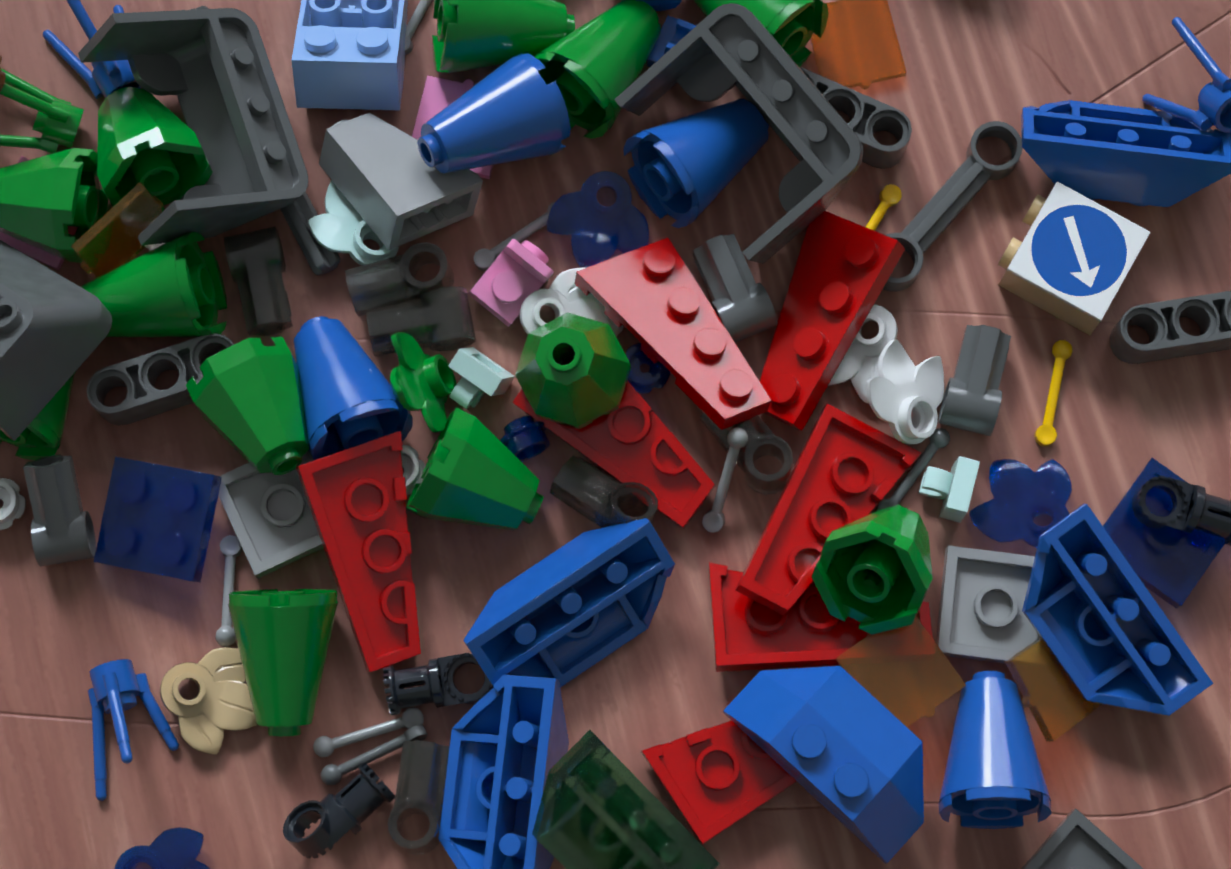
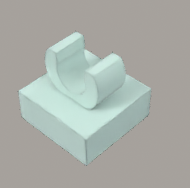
M474 347L461 348L448 365L449 368L462 376L449 397L466 409L469 406L475 407L484 393L490 396L504 394L515 376Z
M959 456L952 466L951 472L936 467H927L926 472L923 473L919 494L931 498L944 499L939 515L940 518L960 523L967 514L980 461Z

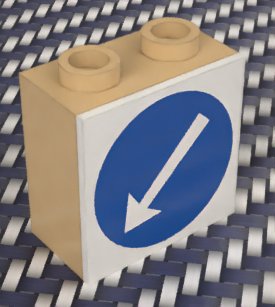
M1056 182L1047 199L1037 194L1022 222L1028 224L1031 228L1023 242L1013 237L998 265L1006 269V272L998 285L1084 333L1091 335L1104 317L1148 238L1150 231L1069 187Z

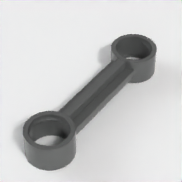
M991 121L981 125L971 138L966 152L967 159L901 233L886 235L898 240L903 245L905 251L913 260L914 268L905 277H889L883 290L898 292L910 287L917 279L921 270L923 254L989 180L1003 179L1014 170L1023 149L1022 139L1016 129L1000 121ZM985 137L1000 138L1009 145L1012 154L1011 160L1003 165L988 164L978 155L976 145L979 140Z

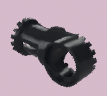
M1161 475L1150 478L1135 491L1132 497V509L1135 517L1143 525L1156 529L1170 527L1187 533H1192L1195 529L1222 537L1225 544L1231 546L1230 500L1207 494L1203 486L1193 485ZM1150 489H1162L1170 495L1173 507L1168 516H1156L1149 511L1145 501L1146 494Z
M469 653L429 659L428 665L402 670H395L393 666L383 668L384 686H390V688L384 690L385 694L391 693V695L386 696L391 715L400 714L401 709L405 707L434 703L437 708L461 703L476 704L494 686L485 675V682L476 693L464 694L456 688L454 683L455 674L461 666L466 664H476L479 666L474 656ZM423 684H425L424 686H419V687H413V688L404 689V688H406V687H412V686H417V685H423Z
M365 762L358 767L360 773L336 795L329 793L320 802L318 800L303 802L287 816L283 826L284 837L301 855L308 859H311V857L314 859L318 858V853L322 856L325 855L327 847L331 850L334 847L333 845L349 830L356 835L362 830L361 823L385 801L391 803L396 798L395 794L382 780L378 784L376 783L380 778ZM321 819L316 830L309 836L302 838L305 836V829L309 830L312 822L316 824Z

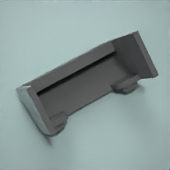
M724 4L713 10L614 99L621 108L641 116L677 82L690 97L701 102L718 100L736 85L747 100L759 110L764 120L800 163L784 176L779 186V200L787 214L742 252L749 261L764 264L819 217L858 170L863 160V146L859 137L758 18L746 7L739 4Z
M235 8L112 13L78 53L81 63L128 60L134 79L145 91L157 96L177 95L186 125L195 132L213 171L206 185L195 186L189 189L180 200L173 201L138 235L141 246L166 243L180 235L182 236V234L190 232L199 233L204 238L215 237L291 205L306 191L308 187V174L258 27L246 13Z
M0 240V429L10 439L15 441L107 336L112 326V315L98 297Z

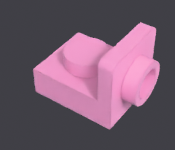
M512 239L469 291L468 295L509 327L520 314L521 305L526 297L539 290L554 271L546 265L549 258L541 249L529 241L525 240L521 244L517 240Z

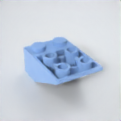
M301 0L291 60L297 108L400 110L405 68V32L408 0Z

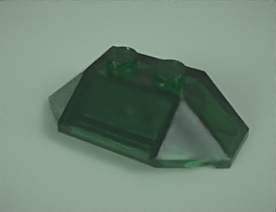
M591 730L549 770L532 835L566 869H715L720 864Z

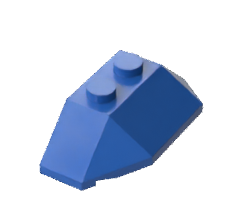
M1072 100L1048 103L1038 108L1028 106L1022 109V148L1054 184L1059 182L1091 200L1102 199L1126 202L1136 206L1170 207L1231 174V132L1225 133L1218 129L1212 130L1211 128L1202 131L1193 122L1164 111Z
M1084 503L1040 535L1022 612L1085 700L1170 716L1213 684L1088 504Z
M647 518L585 531L496 590L463 641L492 685L502 675L556 678L559 680L561 688L649 628L662 597L666 579L670 577L675 563Z
M841 666L760 671L723 710V713L885 864L895 856L924 823L923 742Z
M502 675L493 685L494 688L484 695L452 728L438 839L457 869H550L557 853L569 747L560 682L556 678Z

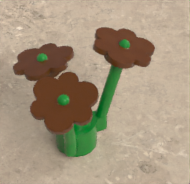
M0 66V94L37 110L38 113L32 130L42 133L41 138L0 135V146L40 149L51 154L56 153L58 144L71 148L84 109L73 106L71 102L46 93L2 69Z

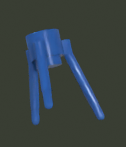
M66 0L90 40L97 32V29L81 1ZM115 5L113 12L124 13V9L121 5ZM45 30L43 32L44 39L88 84L96 99L103 96L106 99L109 94L125 87L141 88L133 77L128 60L91 62L94 68L91 72L52 31Z
M1175 17L1172 20V25L1213 81L1201 89L1198 95V111L1151 94L1143 95L1142 101L1156 109L1193 122L1202 131H1206L1214 125L1218 130L1229 133L1231 132V79L1221 71L1182 19Z
M129 659L103 663L89 671L93 688L87 692L92 708L94 780L96 798L99 801H103L107 797L104 710L105 713L112 715L121 760L125 764H129L133 757L124 711L137 705L136 696L141 698L168 748L171 751H176L179 748V743L150 691L146 673L135 674L133 663Z

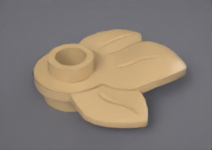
M224 647L213 649L198 664L186 662L172 667L161 681L160 696L164 706L171 713L178 716L182 738L198 751L216 755L223 742L224 730H244L257 725L248 686L244 683L246 678L238 648ZM189 679L197 684L198 694L194 699L186 700L181 697L178 691L181 681Z

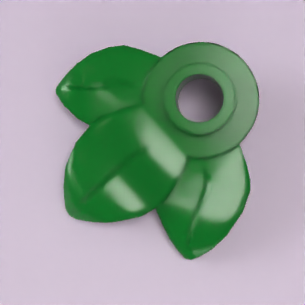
M403 332L393 334L391 336V343L399 361V366L392 369L390 374L393 394L405 409L409 411L421 410L429 430L434 433L444 430L447 421L444 403L457 385L453 370L448 367L449 363L442 355L437 354L431 357L428 354H424L414 337Z

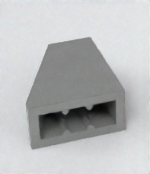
M367 113L351 120H341L326 129L319 165L388 250L474 214L483 180L477 173L470 169L441 173L435 167H429L420 155L417 139L375 115Z

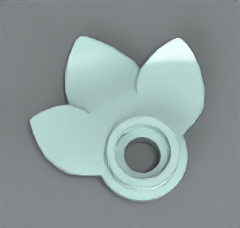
M331 180L325 196L326 214H320L308 220V225L314 238L319 244L330 251L350 254L355 262L364 267L381 268L388 265L396 256L399 246L388 250ZM372 239L379 244L380 249H369L364 245L363 241Z

